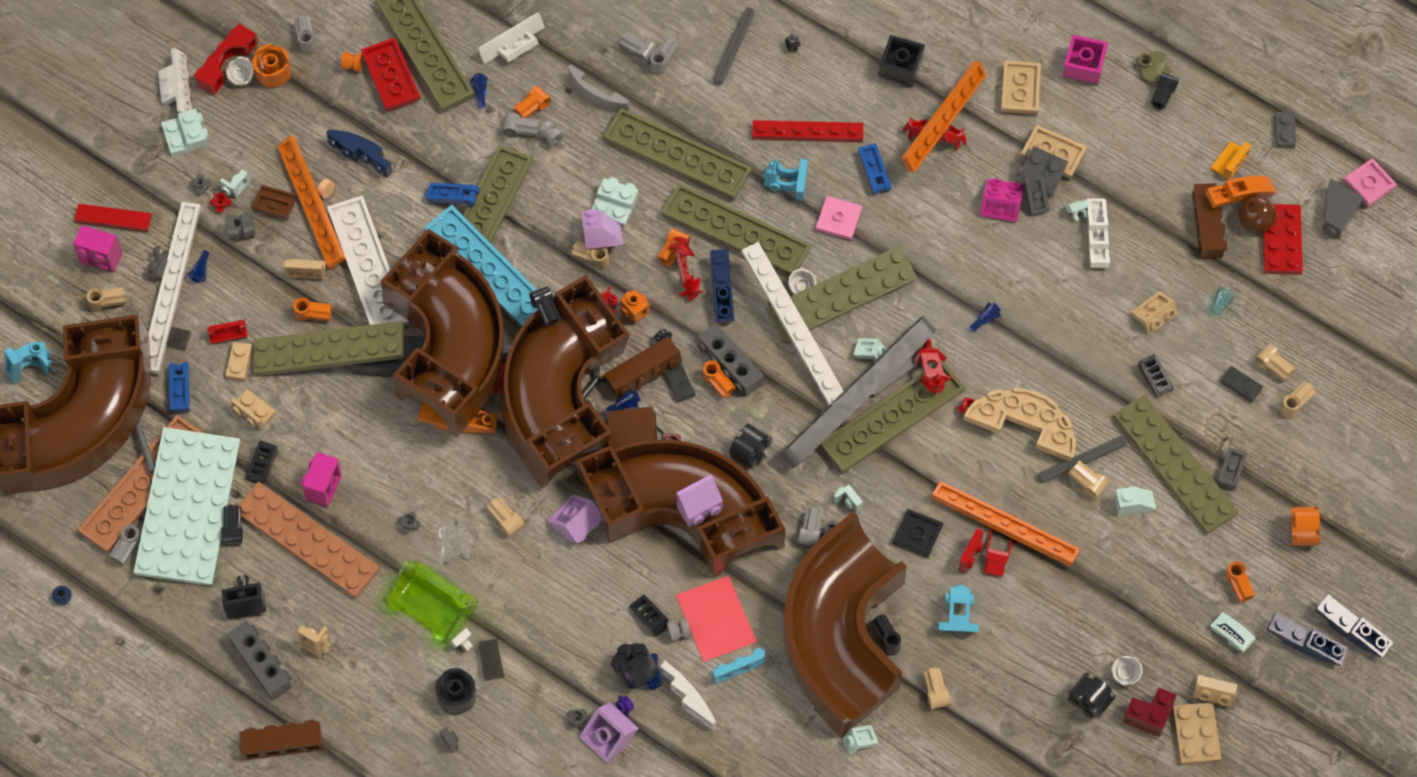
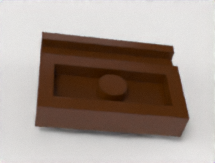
M261 184V189L256 196L252 209L255 212L288 220L294 207V202L297 200V194Z

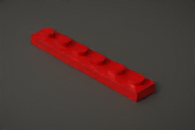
M753 120L752 140L863 142L864 123Z

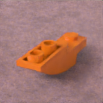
M1247 176L1227 180L1223 185L1208 188L1205 193L1212 207L1216 208L1238 201L1243 202L1251 196L1267 197L1277 192L1268 176Z
M422 401L418 421L436 425L435 428L450 431L443 418ZM480 410L462 432L495 433L498 414Z

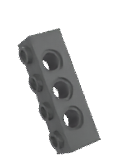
M716 323L698 335V348L702 353L706 352L710 361H716L719 364L722 372L734 383L739 393H743L747 397L764 384V375ZM715 346H720V347H722V348H721V349H714L713 347H715ZM732 359L733 362L727 363L726 360ZM740 372H743V373H745L746 375H744V376H739V375H737V374L740 373Z
M245 621L228 632L227 636L269 698L273 701L292 688L290 683L292 678L287 670L282 671L279 667L281 662L277 656L270 654L268 643L265 640H260L258 637L260 633L255 625L250 626L248 621ZM255 642L252 647H246L247 643ZM259 657L266 658L263 662L256 661ZM270 672H276L274 677H267Z

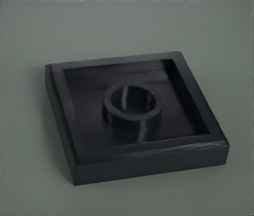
M907 509L892 544L929 558L944 523Z

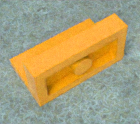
M1230 141L1210 169L1230 180L1249 155L1252 145L1245 141L1240 147Z

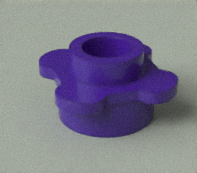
M619 695L618 701H616V708L626 717H629V712L634 709L631 699L627 696Z

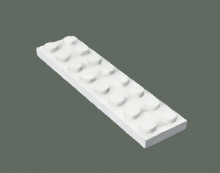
M363 195L328 206V213L345 255L369 325L402 321L404 326L409 325V320L383 304L381 280L390 271Z

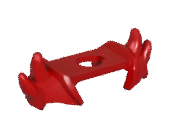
M912 117L904 125L902 131L905 133L909 129V141L913 135L917 138L925 127L927 119L915 121ZM951 124L948 127L949 131L945 130V133L938 140L948 142L949 145H952L954 142L955 150L959 149L961 141L964 145L967 143L964 128L959 130Z
M674 237L673 240L678 243L668 246V249H675L674 253L677 255L683 280L682 287L685 288V291L681 292L679 296L685 297L690 295L687 300L692 301L698 294L703 293L699 289L701 278L698 277L694 281V275L689 274L686 261L687 256L694 257L695 254L689 247L691 241L689 238Z
M928 339L917 352L914 362L918 364L921 358L925 375L919 381L926 386L930 393H941L945 388L946 381L951 380L952 377L943 372L941 360L945 362L947 357L939 349L933 348L931 339ZM934 362L937 364V367L931 369L927 363Z

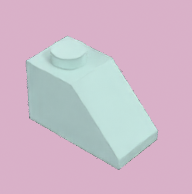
M1139 487L1116 489L1114 502L1118 516L1156 511L1152 491Z

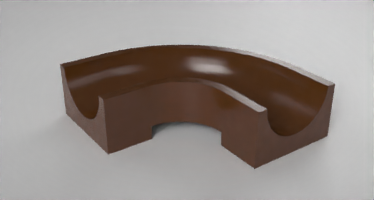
M428 228L381 280L383 304L415 324L426 337L422 348L419 349L417 347L393 374L396 398L401 401L409 395L428 404L443 418L451 434L458 437L489 400L500 378L505 351L503 318L496 295L482 273L470 261L459 254L457 246Z
M587 275L554 294V304L561 317L559 322L552 326H545L538 310H536L522 325L511 345L502 375L500 406L506 432L518 455L542 488L549 485L550 481L560 470L578 457L593 450L599 451L606 448L612 434L590 402L586 404L581 391V382L597 367H601L621 355L625 350L630 334Z
M138 314L64 325L63 346L67 373L58 391L47 400L35 405H30L28 401L0 405V489L4 495L43 490L79 479L109 460L132 435L145 410L151 385L149 333Z
M656 439L626 444L615 449L610 445L576 460L578 480L581 485L584 484L592 496L603 521L610 544L650 526H674L682 529L694 539L714 578L720 576L723 569L732 560L747 551L766 545L776 546L778 550L785 547V527L769 496L766 497L758 484L739 465L712 449L686 441ZM712 475L723 500V509L719 514L715 516L710 515L698 525L693 524L689 527L677 509V492Z
M854 511L819 539L803 557L790 582L784 611V641L790 668L802 691L814 705V710L840 738L899 690L902 671L870 638L865 627V619L873 606L875 608L878 607L905 584L907 566L902 561L898 564L890 561L872 544L860 525L859 516Z

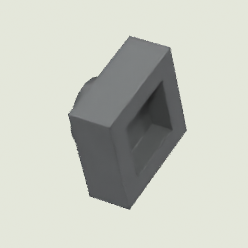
M447 727L440 730L441 738L451 753L458 750L457 742L459 739L455 732H450Z

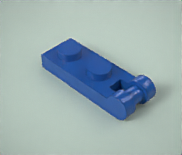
M877 144L859 147L858 152L869 180L872 194H879V191L892 190ZM882 179L883 183L877 184L876 181Z
M430 183L425 199L427 202L466 204L473 207L476 203L475 197L479 194L480 188L476 185Z
M183 362L179 365L169 363L171 413L190 412L189 362Z

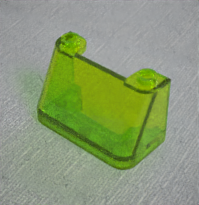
M405 561L382 599L387 604L386 607L393 612H397V610L403 611L430 629L434 636L433 640L442 645L450 642L479 604L477 599L419 561Z

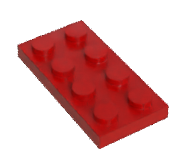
M395 37L361 49V54L386 112L421 100Z
M1274 204L1276 207V222L1268 231L1263 232L1264 273L1302 275L1301 205Z

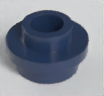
M58 586L52 592V599L58 605H65L72 598V592L67 586ZM61 592L65 593L62 597L58 596Z

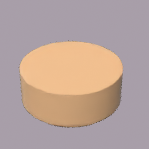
M329 179L323 180L317 189L319 195L323 198L329 197L334 191L335 183Z

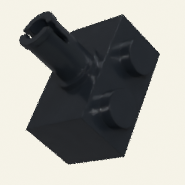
M240 575L236 578L237 587L221 589L222 605L227 619L266 612V599L260 582L249 584V577L242 575L243 581H241Z

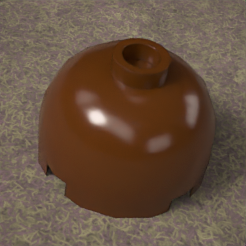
M1264 196L1248 197L1239 207L1238 217L1240 223L1246 231L1252 234H1257L1256 232L1260 231L1266 232L1276 222V207Z

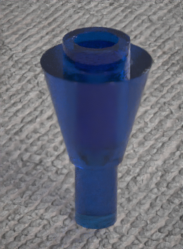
M482 73L474 74L470 81L478 98V107L485 108L488 77Z
M206 250L202 251L200 259L188 273L189 278L195 283L206 281L207 259L209 256V252Z
M988 302L978 319L969 326L970 329L975 332L982 325L1000 317L1001 314L999 312L1001 309L994 302L992 304Z
M630 389L616 403L607 407L606 411L639 406L638 402L641 401L637 391L633 392Z
M652 653L651 656L657 666V673L650 682L647 680L643 685L648 689L655 690L661 687L663 682L658 666V654Z

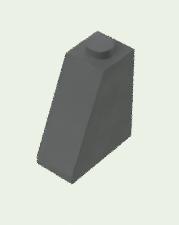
M1331 179L1326 190L1323 230L1328 235L1339 239L1361 207L1364 197Z

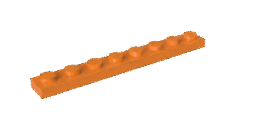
M974 61L902 156L908 172H915L945 130L987 76L980 61Z
M289 136L277 147L327 267L333 269L346 258L295 137Z
M942 481L939 482L931 496V499L1071 567L1080 552L1079 548Z

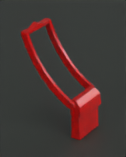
M991 528L986 550L987 560L984 573L1003 577L1013 539L1011 538L1008 552L989 548L993 531Z

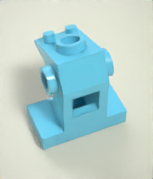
M776 158L763 171V178H765L764 186L769 187L772 191L796 192L795 200L803 201L808 160L800 159V166L796 169H785L782 164L778 163V158ZM780 177L791 178V181H780Z
M32 342L15 351L11 347L4 350L5 372L14 385L21 382V372L26 366H39L46 376H48V370L52 369L50 351L45 349L44 342Z
M963 585L950 587V593L946 592L945 604H949L948 622H938V630L979 632V624L969 623L970 606L974 604V594H970V588H966ZM954 603H965V615H953Z

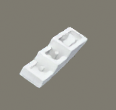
M1087 199L1089 207H1087L1090 268H1109L1106 199Z
M664 661L660 666V673L672 681L671 691L683 699L682 708L714 731L716 729V721L705 701L680 672Z

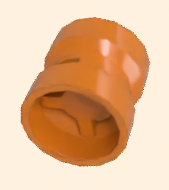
M343 52L341 69H353L356 72H360L363 55L356 53L353 56L349 52Z

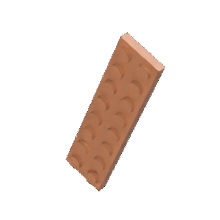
M176 415L166 427L203 433L179 415ZM162 432L149 446L155 465ZM143 454L78 528V532L108 554L121 537L123 527L130 524L134 525L147 510L154 473H149Z
M260 482L254 486L238 505L241 506L242 519L355 599L380 571V567Z

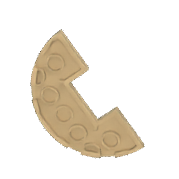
M1021 388L1004 391L1001 389L987 393L981 399H977L964 415L963 420L998 434L1005 419L1040 432L1041 434L1035 448L1072 462L1076 447L1073 425L1068 416L1064 415L1058 408V405L1042 394Z

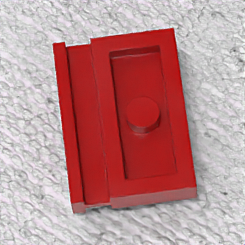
M978 528L975 530L960 559L959 572L966 574L968 568H973L976 562L974 557L977 552L980 553L985 544L982 542L983 530Z

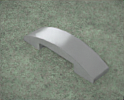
M571 64L568 66L571 82L585 98L611 111L619 112L620 108L630 111L629 100L616 92L611 97L587 83L584 72Z

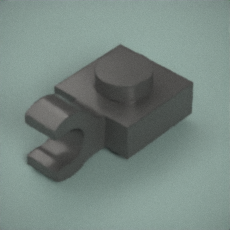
M161 246L153 248L154 260L147 266L145 278L150 281L162 278L168 262L165 259L168 257L169 251H162V254H160Z

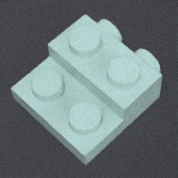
M196 108L178 113V118L161 123L172 157L208 146L206 139L209 138L206 128H202L201 124L204 123L201 112L197 113Z
M603 178L592 209L601 210L619 223L620 226L626 227L638 200L639 190L631 183L624 185L619 183L616 178Z

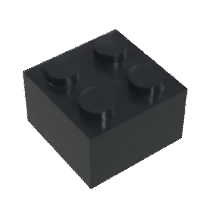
M890 35L879 64L878 76L914 86L924 58L925 44Z

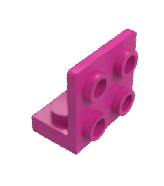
M997 178L987 179L980 216L1017 222L1024 185L1018 182L1001 181Z

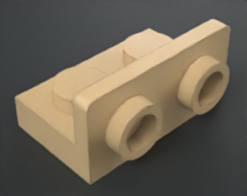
M289 259L284 262L286 277L324 279L325 261Z
M1161 291L1131 311L1132 317L1145 326L1146 333L1148 334L1153 333L1178 314L1174 300Z
M248 389L237 400L234 398L231 400L233 412L238 416L242 415L245 417L246 422L253 428L256 426L262 430L276 415L274 409Z
M302 625L298 629L297 634L301 648L318 658L328 653L332 644L329 629L326 626L323 627L319 634L314 629L306 628Z
M1198 675L1193 698L1233 707L1237 693V684Z

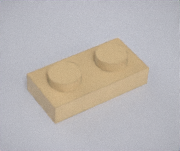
M233 342L226 379L246 380L253 349L252 344Z

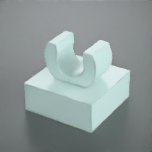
M1081 199L1065 205L1067 213H1072L1074 220H1079V212H1082L1083 217H1088V212L1085 210V208L1089 207L1087 200Z

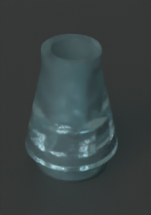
M1224 286L1217 289L1210 311L1219 316L1233 301L1234 292Z

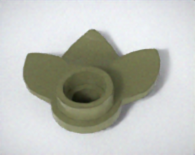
M1153 51L1150 54L1143 53L1137 57L1136 66L1142 70V76L1145 80L1157 83L1158 77H1160L1162 72L1171 73L1169 66L1163 62L1166 58V53Z

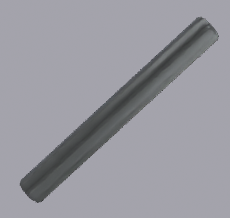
M749 7L745 9L714 76V83L723 84L755 15L754 9Z
M1123 436L1114 438L1073 457L1072 462L1066 460L1039 472L1038 477L1042 483H1045L1069 472L1072 466L1079 460L1085 465L1125 447L1126 440Z

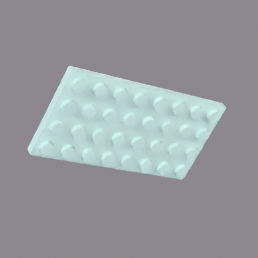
M163 427L134 575L206 586L213 585L221 544L223 506H227L229 503L240 446L239 438Z

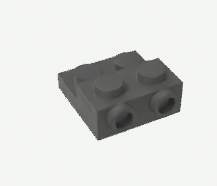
M1035 146L1032 149L1028 148L1024 157L1027 161L1024 166H1020L1017 172L1018 180L1024 183L1025 177L1043 174L1046 192L1054 196L1069 161Z

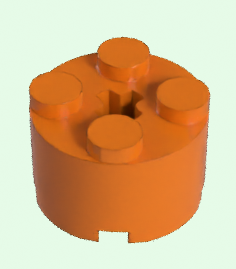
M267 44L256 50L252 59V65L256 79L266 88H273L284 84L291 78L289 56L283 47Z
M1319 506L1291 508L1292 545L1320 546Z

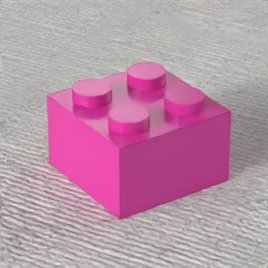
M1072 34L1063 77L1099 84L1108 42Z
M81 225L73 242L79 261L86 266L93 265L102 271L109 270L114 272L122 256L117 236Z
M316 452L315 457L310 459L309 471L307 475L303 476L301 486H303V493L308 502L329 508L342 477V471L338 458Z

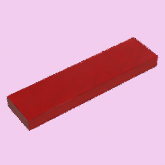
M78 203L74 220L75 223L149 232L152 213Z

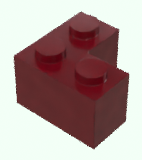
M1158 687L1152 704L1132 697L1123 723L1161 737L1177 694Z

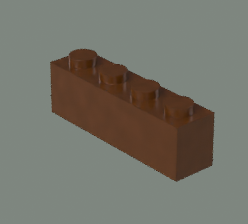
M1217 183L1194 184L1192 190L1200 259L1223 258L1224 251H1227V240L1223 239L1225 224L1221 223L1223 207L1213 208L1205 193L1208 188L1216 187Z
M667 336L604 374L606 386L617 400L627 397L634 390L645 386L654 378L662 376L666 369L677 367L680 361L682 362L681 353Z
M306 720L300 724L289 722L284 724V726L277 727L275 725H268L262 729L246 728L244 731L239 732L241 755L244 761L324 750L320 721Z

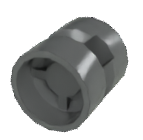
M251 212L241 213L239 217L236 215L225 216L229 240L239 239L241 235L244 237L256 236Z

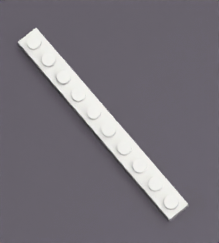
M181 203L167 258L168 262L163 274L149 330L151 373L160 374L201 210L200 204Z
M757 242L743 249L741 253L829 406L843 392V389L762 247Z

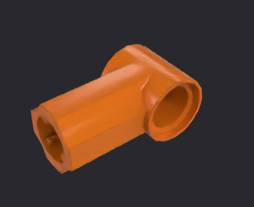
M535 86L529 91L525 99L513 107V111L519 114L521 118H528L538 109H545L550 104L551 97L539 86Z
M675 228L669 232L666 244L657 256V260L667 267L672 266L677 258L676 253H674L675 249H668V246L678 243L673 238L683 237L690 239L689 235Z
M298 298L294 301V316L297 320L330 321L332 305L309 302L306 298ZM300 308H306L304 311H299Z
M708 361L704 364L703 380L709 383L723 399L730 396L736 390V386L720 370L719 364L716 361ZM708 370H713V371H715L716 373H715V374H708L707 371H708Z
M1233 561L1228 566L1225 577L1230 582L1239 603L1249 601L1255 597V593L1245 573L1246 568L1243 563ZM1235 569L1239 571L1240 575L1236 576L1232 574L1231 570Z

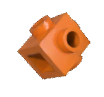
M635 289L625 293L620 300L621 313L625 317H629L635 324L650 313V308L644 294H639Z

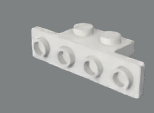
M535 13L479 47L478 52L482 62L487 63L499 55L507 62H510L538 45L537 38L533 35L545 28L541 15Z
M173 48L171 49L172 65L158 71L161 103L168 105L176 101L177 111L182 113L192 109L186 65L187 58L183 52Z

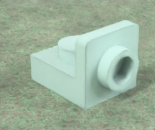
M241 170L233 176L231 183L223 178L219 182L224 194L237 198L249 185L250 180L248 173Z
M858 338L854 356L857 359L876 360L886 351V347L879 339Z
M850 485L845 488L840 487L835 491L833 496L835 505L844 500L850 510L853 509L856 514L863 510V501Z
M871 725L851 728L843 736L844 745L849 754H854L858 749L874 747L878 744Z

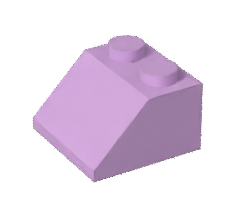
M590 209L586 212H581L586 249L623 245L619 223L601 210Z
M712 475L677 492V509L689 527L693 524L698 525L702 523L705 518L710 515L715 516L723 509V500Z
M573 494L546 521L568 541L578 544L586 539L587 534L592 529L600 525L602 519L592 500Z
M610 702L597 708L579 738L606 763H609L630 743L639 728Z

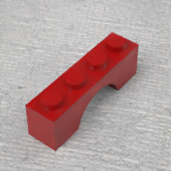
M238 23L235 28L230 30L227 38L219 43L215 52L207 57L204 65L196 70L194 75L196 84L212 95H215L225 83L221 71L225 61L237 55L248 56L258 44L257 34Z

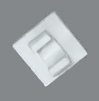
M466 628L453 638L449 644L453 649L460 645L462 650L466 652L473 646L466 639L471 633Z

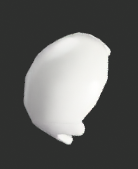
M237 57L232 62H229L226 69L228 80L233 85H247L254 76L252 62L245 57Z
M803 268L793 271L788 279V287L793 295L817 284L813 273Z
M1129 656L1119 657V659L1114 661L1111 668L1112 678L1122 686L1134 685L1140 680L1143 673L1142 664L1138 659Z

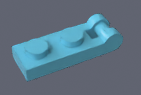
M756 648L752 655L747 657L741 656L730 664L717 666L712 671L715 684L762 666L765 662V651L761 648Z

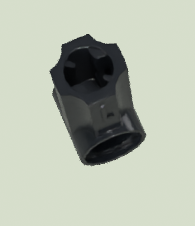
M1164 72L1161 73L1157 82V89L1151 100L1154 108L1159 110L1166 109L1172 93L1174 94L1177 88L1178 77Z
M548 286L529 293L531 304L535 309L537 308L545 326L555 325L561 320L554 304L552 291Z
M223 506L221 543L242 544L241 506Z
M886 614L876 616L870 621V624L881 641L884 652L888 655H896L901 648L900 635L894 630ZM894 641V642H896L897 644H896V645H889L888 642Z

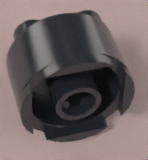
M746 424L740 430L743 432L740 437L736 436L733 440L729 454L732 459L752 470L757 462L761 464L765 459L766 454L764 452L772 443L773 438L751 424Z
M644 643L620 645L611 661V667L619 681L628 689L642 687V683L647 680L650 682L657 673L655 661Z
M461 668L448 669L443 672L435 683L438 703L445 712L460 714L473 708L477 697L476 686L473 677L465 672V670Z
M1084 673L1069 691L1067 700L1072 705L1081 708L1087 718H1100L1115 700V695L1111 696V688L1096 676L1092 679L1088 677L1089 673Z

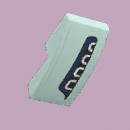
M1223 612L1210 625L1212 631L1227 639L1229 645L1243 653L1256 640L1251 632Z

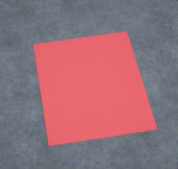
M729 575L676 595L703 662L757 642Z

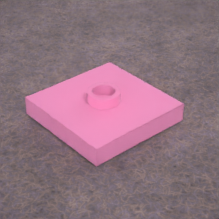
M1373 158L1350 173L1343 180L1352 191L1364 197L1363 203L1367 207L1397 186Z
M827 196L816 225V231L852 241L863 206Z

